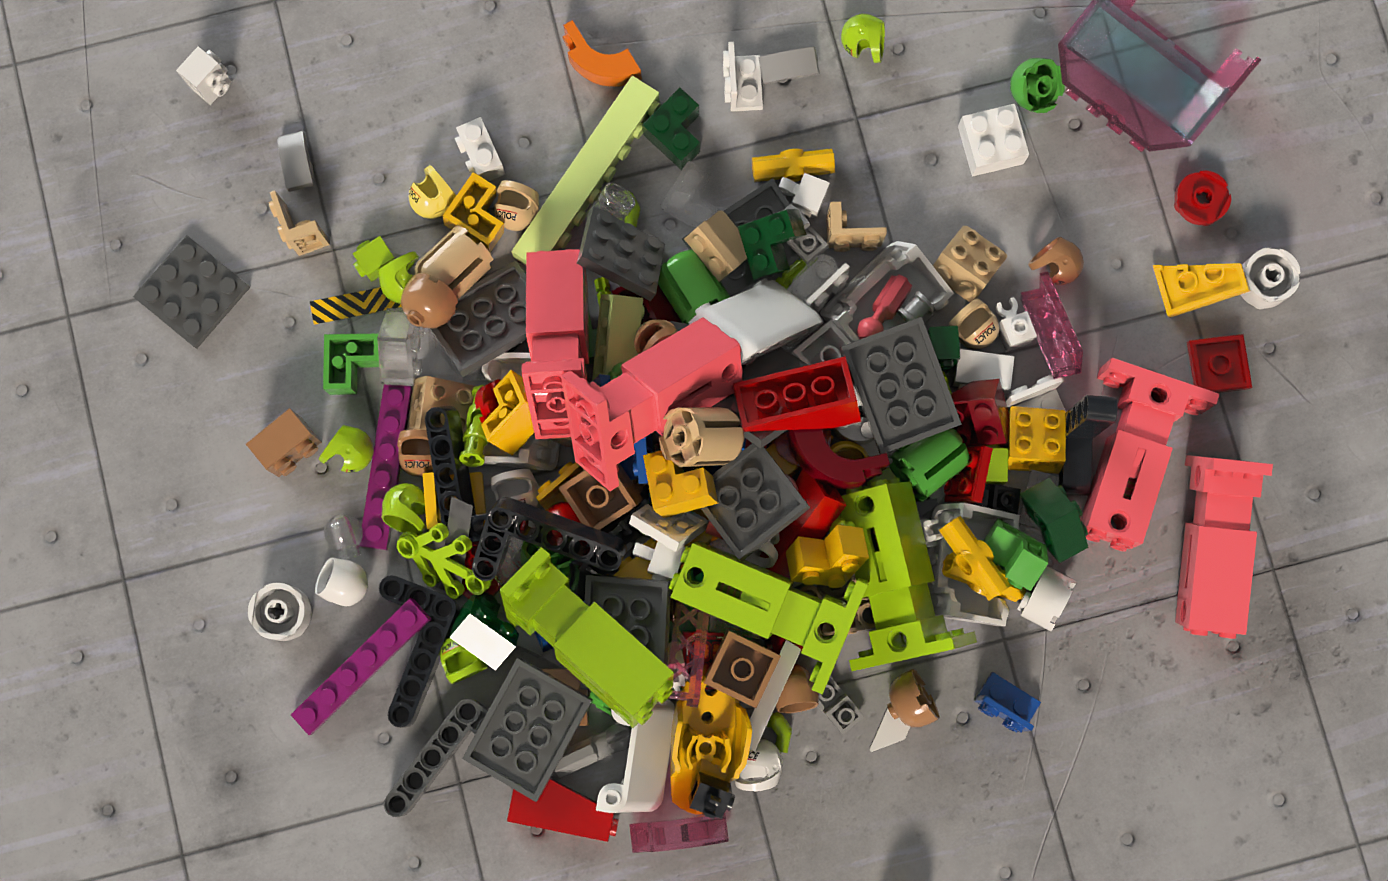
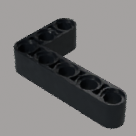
M1085 395L1065 413L1066 462L1059 473L1058 486L1061 485L1069 495L1088 496L1090 493L1093 438L1115 423L1118 410L1116 397Z
M453 406L431 408L426 413L425 425L441 522L446 527L448 526L451 497L456 496L458 500L473 506L468 538L471 542L480 541L484 520L486 521L489 512L476 514L469 468L459 460L460 453L464 451L465 445L459 412ZM441 413H443L445 417L444 425L441 423L440 420ZM446 441L449 443L450 446L449 452H447L445 449ZM450 468L454 472L453 480L450 478L449 475ZM498 511L502 517L508 518L504 511ZM491 535L492 539L498 538L496 536Z
M502 497L496 501L487 514L472 564V571L476 578L482 581L493 579L504 563L512 537L605 571H614L619 568L627 553V546L623 539L516 499ZM498 510L504 511L508 518L502 517ZM525 520L533 522L535 528L528 526ZM552 530L560 532L563 537L555 536ZM491 535L498 537L500 543L495 542L491 538ZM579 540L586 541L590 547L582 546ZM606 550L615 552L617 557H611L607 554ZM483 560L489 561L493 567L487 566Z
M390 575L383 578L379 584L381 596L388 601L402 606L410 598H413L417 592L422 591L426 595V601L420 607L431 618L420 631L388 710V720L395 727L406 728L413 725L418 717L440 662L441 647L445 640L450 637L460 608L457 601L449 596L403 578ZM395 581L398 582L400 585L399 593L395 596H389L387 592L389 584ZM443 602H450L452 612L448 616L442 617L439 614V606ZM433 628H439L442 634L441 639L436 643H431L428 639V633ZM422 654H427L431 659V663L428 668L422 670L419 668L417 661ZM413 680H416L420 685V691L415 696H411L407 692V685ZM401 707H405L409 711V718L404 723L399 722L396 718V712Z

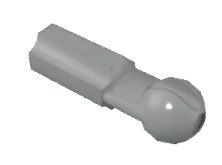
M620 723L613 724L608 729L567 747L555 769L558 778H563L611 754L629 748L630 728Z

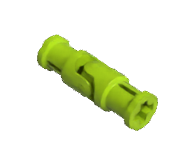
M484 385L475 386L472 389L473 403L468 409L466 431L463 435L465 445L464 451L460 453L459 460L469 467L482 466L485 461L483 451L488 441L479 419L483 415L480 408L476 409L475 407L476 393Z

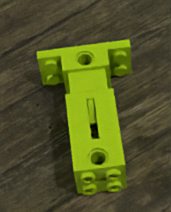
M899 478L882 479L871 482V485L846 489V495L841 497L847 506L840 516L841 519H845V522L853 521L855 527L863 528L869 558L856 571L855 578L856 581L859 577L870 581L863 597H869L876 630L869 632L872 648L858 652L859 658L849 660L851 671L953 650L977 643L975 631L964 633L963 628L947 631L944 615L935 616L927 584L935 581L911 481L900 482Z
M702 541L686 546L680 562L684 563L683 568L674 574L669 589L673 590L671 598L768 639L772 634H775L803 646L802 654L818 660L809 681L814 682L812 690L823 694L870 581L861 577L857 579L856 583L850 581L843 597L848 603L827 594L822 600L792 587L794 582L785 576L747 560L741 562L735 555ZM695 567L703 571V581L695 579L693 575ZM822 623H830L833 625L835 633L825 635L822 633L820 625Z
M542 547L500 589L507 621L515 628L519 625L530 636L535 631L554 647L556 659L632 728L638 723L641 725L645 724L653 714L652 709L658 701L661 704L664 703L672 694L673 690L671 688L674 685V672L597 603L594 602L589 607L574 594L569 587V578L551 563L550 554Z

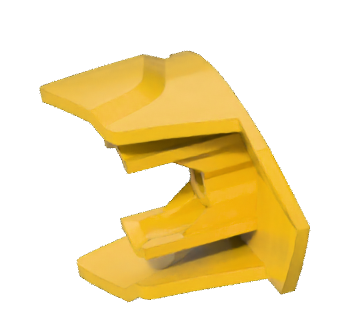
M695 675L685 681V686H683L679 699L676 702L671 730V801L679 808L695 815L702 814V812L690 808L689 794L698 773L702 772L727 782L738 779L741 771L747 764L752 737V726L746 709L740 706L738 699L717 689H714L710 695H707V692H705L707 685L702 682L705 675ZM705 712L711 713V718L708 721L701 719L702 714Z

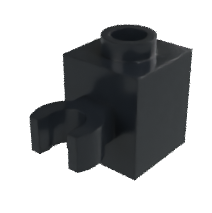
M699 772L689 794L690 808L702 812L703 816L712 819L715 817L722 819L725 811H730L734 803L735 795L732 794L731 783Z

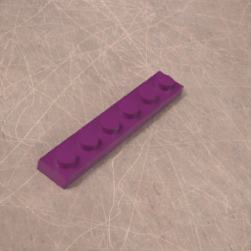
M384 383L374 454L359 541L360 547L388 550L391 527L382 520V502L385 494L392 487L398 485L401 466L397 442L400 431L407 429L413 389L411 386Z
M413 598L406 601L291 714L293 719L308 735H312L431 620L430 616Z

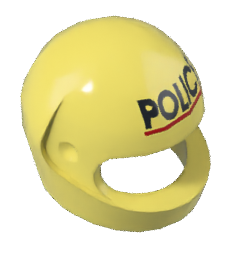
M429 165L424 168L426 176L424 181L421 183L413 182L411 185L409 203L419 216L435 219L443 216L456 197V194L438 172Z

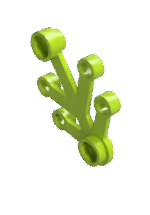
M437 523L428 532L420 535L412 531H405L399 536L397 541L399 553L405 558H413L427 586L433 587L442 581L446 594L452 599H457L464 593L465 589L463 584L453 580L449 573L450 571L465 579L468 590L475 595H481L489 589L491 580L482 581L476 578L471 569L448 558L455 554L463 555L472 548V542L467 536L461 535L453 543L435 550L425 545L432 541L442 542L448 537L449 530L442 523ZM426 559L430 560L434 568L429 567Z

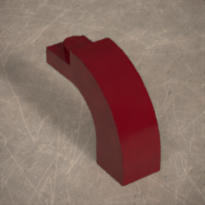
M822 429L790 430L787 434L792 453L802 469L812 478L830 487L839 489L859 488L866 479L882 475V471L890 464L887 453L856 460L846 459L837 455L828 446Z

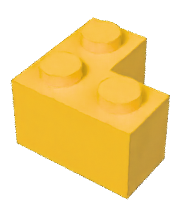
M473 172L443 214L444 226L451 230L455 226L467 229L468 232L465 235L477 245L482 242L490 253L504 234V223L486 212L497 197L496 186Z
M510 370L493 388L499 406L481 426L488 442L513 455L519 448L525 445L534 433L523 378Z
M661 450L643 455L653 510L661 517L666 518L718 504L713 476L704 467L683 473V468L676 465L672 460H666Z
M838 524L824 540L798 536L786 551L791 581L801 582L806 585H825L831 588H842L869 558L863 528Z

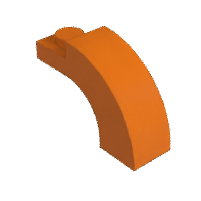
M573 20L563 25L565 35L562 38L570 50L567 52L569 62L581 76L593 83L608 87L625 86L631 76L642 80L641 70L628 48L616 54L599 53L586 43Z

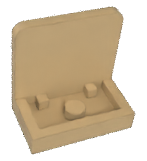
M720 210L684 238L719 282L747 259L739 230L724 211Z
M962 226L942 251L933 267L951 290L968 302H971L978 298L1006 260L1007 254L968 226Z

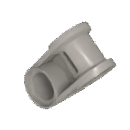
M917 291L897 313L906 322L922 317L926 325L934 316L935 307L921 292Z

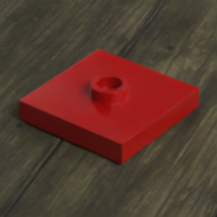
M1244 334L1196 339L1187 342L1193 384L1195 386L1215 393L1253 388Z

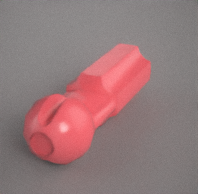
M900 274L890 277L873 303V316L864 318L859 322L857 328L859 339L884 331L883 322L894 318L912 289V284L909 283L906 277Z

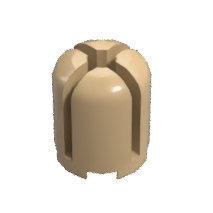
M455 226L417 262L414 268L415 275L417 273H426L431 275L429 280L435 283L438 280L444 282L453 291L457 300L493 267L490 265L493 258L484 244L480 242L477 245L465 235L468 230L461 226Z
M677 407L670 410L663 418L667 419L664 427V436H659L661 451L666 460H672L679 467L725 465L736 459L742 451L745 437L743 428L738 427L741 421L735 413L727 408Z

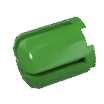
M693 250L677 253L661 266L658 285L682 323L689 324L688 322L697 315L695 310L703 304L709 302L710 305L730 298L721 281L719 282Z
M951 428L900 447L888 456V458L893 460L889 467L896 478L900 479V482L911 481L912 489L916 492L914 494L915 499L924 501L966 468L969 462V452L966 444L962 443L963 439L956 430Z

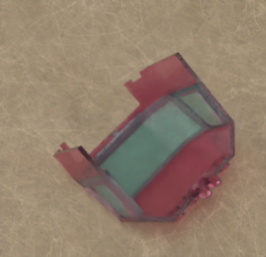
M1092 0L1058 43L1062 84L1067 87L1064 92L1076 102L1079 98L1087 102L1089 105L1085 109L1096 118H1099L1101 115L1105 116L1108 119L1106 126L1118 135H1121L1123 131L1132 138L1129 143L1140 152H1143L1145 148L1150 152L1191 146L1261 61L1259 57L1253 60L1249 56L1246 60L1240 58L1242 52L1236 48L1214 74L1133 12L1131 8L1137 0Z

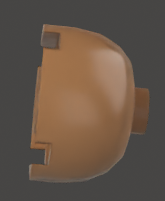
M417 273L411 277L402 292L401 306L411 324L418 327L435 329L446 324L458 309L455 308L458 300L453 291L441 280L435 283L429 280L431 275Z
M915 669L901 674L893 681L889 690L891 702L887 704V708L894 719L900 718L905 725L923 727L938 720L940 715L932 695H928L924 688L925 682Z

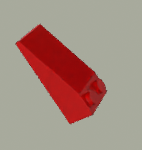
M846 356L733 383L744 432L828 429L861 422Z

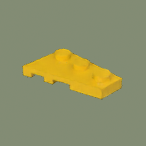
M1241 263L1181 264L1177 266L1153 265L1167 316L1170 318L1251 291Z

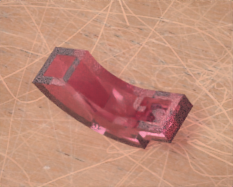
M725 813L722 819L717 817L712 819L698 815L629 824L633 853L669 851L729 842Z

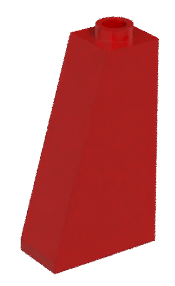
M803 469L796 481L799 493L811 508L779 532L780 540L777 544H774L778 552V559L773 567L766 568L789 579L791 578L786 557L787 549L798 536L822 540L832 523L847 506L836 488L820 483ZM763 551L759 556L762 558H769V556Z
M550 778L537 802L513 789L507 822L608 842L610 836H616L619 819H614L615 813L596 811L597 802Z

